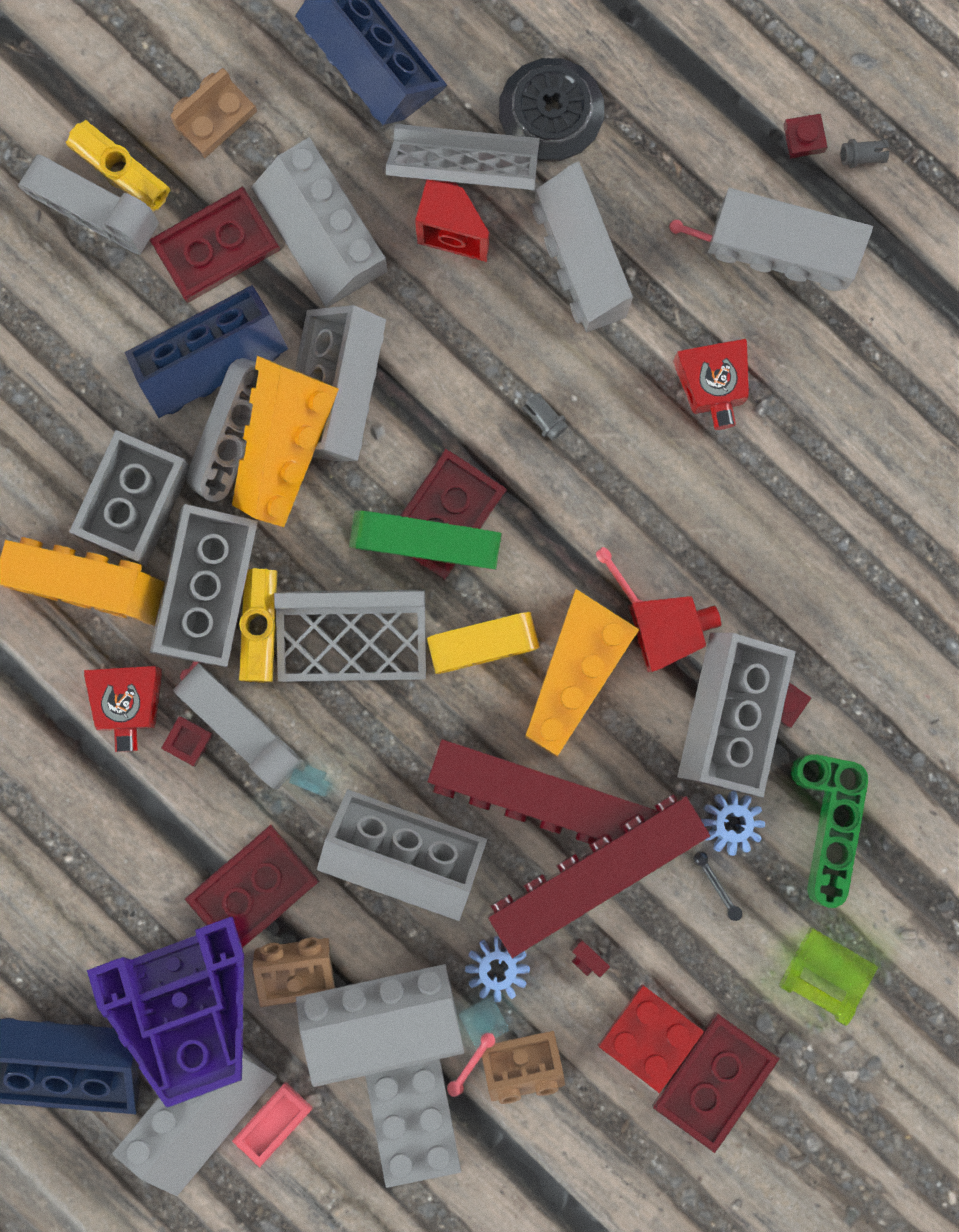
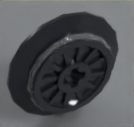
M540 58L522 65L507 79L499 97V120L505 135L539 138L538 160L562 161L582 153L596 139L604 121V98L597 81L582 66L563 58ZM554 101L558 102V109L553 108L550 112L545 110L546 103L551 105Z

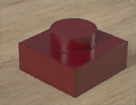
M821 113L785 120L783 126L790 159L826 152L828 146Z
M790 682L780 721L788 729L792 728L812 699Z
M179 716L161 749L196 767L214 734Z
M581 938L571 946L570 950L576 955L572 962L586 976L594 972L601 978L610 968L608 963Z

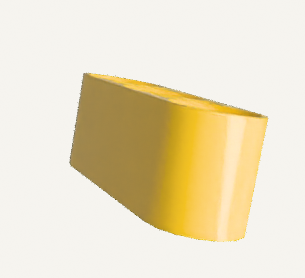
M531 612L519 613L427 637L436 674L451 672L540 648Z

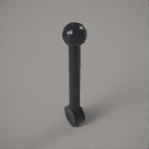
M701 851L697 852L694 855V863L702 867L727 907V917L732 921L740 920L742 910L730 900L707 863V854Z

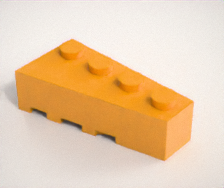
M257 356L255 369L259 372L256 388H251L249 403L253 404L250 425H245L243 439L247 443L244 458L239 460L232 506L255 519L284 527L339 389Z
M21 537L20 543L5 540L0 556V586L55 601L61 599L62 602L90 610L91 607H94L95 610L126 619L129 616L145 624L155 626L164 582L141 572L142 565L126 560H120L119 566L108 564V557L87 552L86 557L82 558L75 556L76 550L55 544L53 550L43 549V542L26 537Z
M577 589L573 593L525 734V738L555 757L559 755L639 631L638 628Z

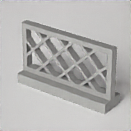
M396 124L393 145L386 163V175L534 190L539 138Z
M425 589L279 591L274 593L277 626L278 682L426 679ZM381 613L396 614L388 621ZM401 613H418V628L408 639L392 625ZM322 614L315 622L308 616ZM327 614H337L348 625L334 640L318 626ZM344 614L358 615L351 621ZM364 614H375L385 624L371 639L355 625ZM285 615H300L311 625L297 641L285 630ZM350 628L367 643L353 658L337 644ZM387 628L404 642L390 657L373 643ZM313 629L329 643L316 659L299 644ZM417 635L418 649L411 643ZM285 638L293 644L287 651ZM369 646L385 660L376 672H366L356 662ZM408 646L418 656L419 671H403L392 660ZM296 647L311 664L302 673H286V657ZM332 647L348 661L339 672H329L318 662ZM314 665L321 671V673L308 672ZM352 665L359 672L345 671ZM388 665L395 670L382 672Z

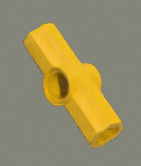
M87 120L77 123L69 132L66 145L106 177L112 186L141 200L152 211L159 210L165 203L170 188L132 158L126 148L116 145ZM115 163H126L121 171L111 172V168Z
M258 568L247 570L243 590V611L239 623L241 630L239 681L265 683L272 682L274 637L277 631L274 593L277 592L276 570ZM256 617H265L268 622L266 631L261 635H252L249 629L250 622Z

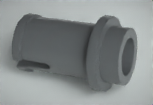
M849 139L848 143L841 145V163L848 165L849 168H856L857 164L887 163L889 151H883V148H889L888 141L882 139L880 141L857 142L855 139Z
M540 393L530 398L526 405L522 407L543 430L541 435L544 438L549 437L553 441L568 427L564 422L566 418L563 415L559 417L542 398Z

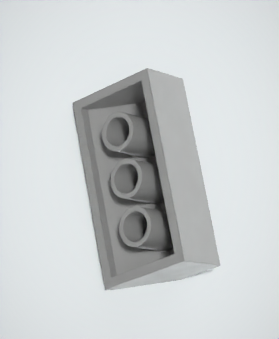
M310 137L278 155L252 185L251 188L326 308L388 272L385 256Z
M578 161L537 188L535 203L531 204V208L537 224H544L548 235L544 237V241L550 257H557L561 268L557 270L560 284L564 291H570L574 302L570 303V308L574 320L577 324L582 323L587 333L625 319L633 296Z
M728 188L717 215L707 253L714 254L716 259L727 263H734L736 261L748 263L756 271L770 272L774 270L785 273L788 279L803 282L808 279L819 282L820 286L827 290H847L855 279L873 226Z
M355 305L307 310L295 371L339 389L312 457L330 461H358L362 447V438L369 412L373 383L377 373L378 358L384 339L386 319Z
M187 504L180 508L149 653L222 667L228 666L258 523L257 520Z
M710 632L678 778L764 798L796 651L735 633Z
M347 789L325 839L317 870L459 921L471 891L487 839Z
M446 964L296 997L300 1034L313 1087L464 1054L453 991Z
M243 1046L242 1081L166 1108L161 1099L158 1098L112 1154L141 1180L178 1196L277 1078V1075Z

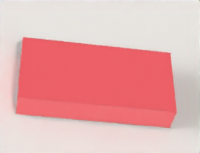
M285 1082L236 1135L232 1142L260 1168L310 1113L313 1107Z

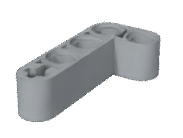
M36 154L18 184V187L32 198L138 255H141L159 224L151 208L136 197L123 193L120 198L39 154Z
M237 359L228 368L187 471L186 480L189 488L208 501L217 502L228 495L238 472L239 460L245 454L247 442L243 439L245 425H250L253 404L249 403L251 388H256L259 372L255 369L256 362L249 359ZM253 370V380L246 386V376ZM240 405L238 417L232 420V411ZM226 440L225 450L218 454V446L222 441ZM213 462L218 463V466L212 465Z
M200 663L173 689L176 695L250 764L249 767L271 788L279 789L304 762Z

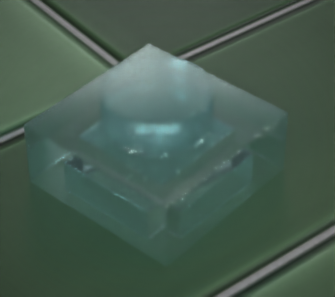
M309 765L305 766L304 771L294 769L289 781L293 785L324 797L328 796L332 786V782L324 780L326 772Z
M492 995L458 1013L476 1049L480 1046V1039L484 1033H491L497 1038L510 1031Z

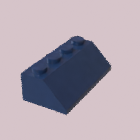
M305 0L295 15L304 27L306 34L315 40L326 54L327 60L340 71L348 81L351 90L360 96L369 107L372 116L380 121L382 125L405 120L441 93L447 86L445 81L379 0Z
M251 285L124 353L138 385L158 418H161L167 414H174L180 411L185 404L199 397H206L212 394L217 387L222 385L228 368L235 360L245 358L256 362L257 356L274 361L281 353L289 349L270 312L254 286Z
M14 1018L0 1019V1103L136 1114L141 1070L128 1048L124 1047L119 1040V1035L114 1028L96 1027L89 1024H59L51 1021H23Z

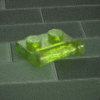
M810 927L785 971L779 987L788 993L796 992L835 1015L837 1022L847 1026L854 1017L856 1008L879 967ZM804 967L846 991L847 994L844 1000L841 1002L800 978Z

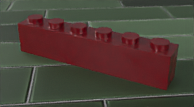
M441 739L427 781L435 785L434 793L454 799L456 792L470 796L468 802L470 805L489 811L491 804L506 808L504 813L506 817L525 822L527 816L541 820L540 828L561 834L564 827L576 831L575 839L588 844L593 843L606 834H609L611 839L624 832L621 825L639 814H642L645 819L657 812L655 809Z
M674 794L669 795L654 805L657 812L644 819L642 814L633 817L621 825L624 832L613 839H611L609 834L602 836L589 845L592 851L580 859L576 854L571 855L556 865L559 870L556 874L547 879L541 874L523 885L526 890L525 893L515 899L508 894L493 903L491 908L494 912L487 916L511 958L516 957L711 837L687 796H681L677 799Z

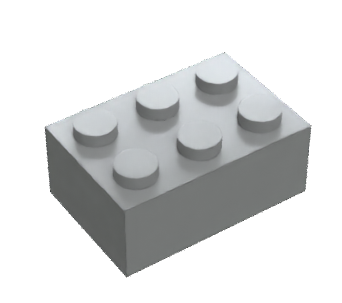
M116 430L69 532L83 541L147 567L184 485L190 465L181 457Z

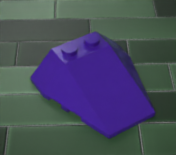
M233 917L196 929V935L134 959L121 957L87 970L97 1008L119 1035V1040L139 1064V1069L166 1108L242 1081L244 952Z

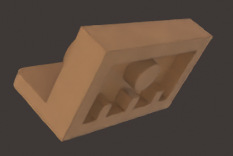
M222 68L216 74L211 73L206 76L201 82L200 88L190 97H184L179 100L174 106L170 117L178 132L205 159L257 112V109L231 81L229 73Z
M311 937L305 938L300 942L288 944L269 943L254 950L252 969L260 1007L296 1002V997L335 988L328 938L317 939Z
M554 1031L495 1043L492 1047L487 1048L482 1055L491 1101L499 1100L501 1104L514 1103L521 1099V1095L536 1092L538 1096H546L556 1093L559 1090L558 1087L565 1086Z

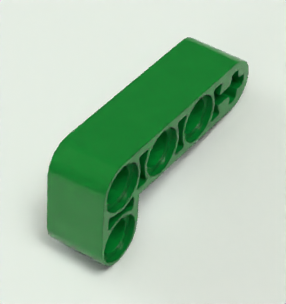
M359 510L354 511L349 548L496 570L502 533Z
M818 754L804 755L793 762L791 767L793 781L800 787L824 792L807 891L814 903L827 908H837L846 901L849 894L868 788V774L866 769L856 762ZM808 761L814 762L819 769L818 778L813 782L808 781L803 775V767ZM846 768L850 769L855 775V784L851 789L844 788L840 782L841 772ZM840 805L844 806L849 813V819L843 826H838L833 819L834 810ZM836 842L841 846L842 857L838 862L831 863L826 856V851L830 844ZM823 868L839 870V875L823 873ZM829 884V886L835 888L834 895L829 894L826 897V894L820 893V888L822 885L827 886Z

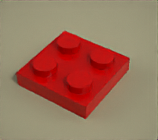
M641 984L598 1043V1047L660 1094L704 1031Z

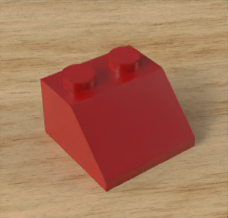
M427 179L415 219L417 244L487 262L489 231L462 187H458L456 182Z

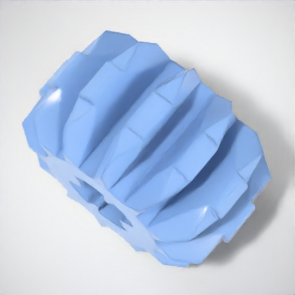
M736 791L729 792L728 804L721 794L715 795L714 799L718 809L709 804H706L703 808L707 813L713 815L712 819H701L704 826L712 827V830L708 831L711 837L706 840L718 837L713 849L720 852L727 843L728 855L732 856L736 855L737 843L743 852L751 851L747 838L760 842L761 836L753 832L754 827H765L764 821H754L753 816L760 814L762 811L761 807L755 806L748 810L747 808L752 798L749 795H745L738 803ZM728 814L731 817L740 818L741 823L736 824L739 827L737 832L725 829L724 822H729V820L725 819Z
M499 936L494 937L495 948L493 949L489 948L488 943L484 939L481 940L479 944L484 954L481 955L474 950L469 952V957L479 962V965L469 964L465 966L466 973H479L478 976L469 981V986L474 988L483 983L484 986L479 993V996L483 999L487 997L490 989L494 990L495 1002L501 1001L500 990L503 989L513 999L516 997V994L511 984L514 983L521 988L526 986V981L517 976V973L525 974L530 972L529 965H516L517 962L526 957L525 951L511 958L506 948L501 949V939ZM498 959L499 964H501L502 960L507 963V966L504 968L505 975L503 977L497 978L496 974L491 977L487 973L491 970L490 962L492 960Z

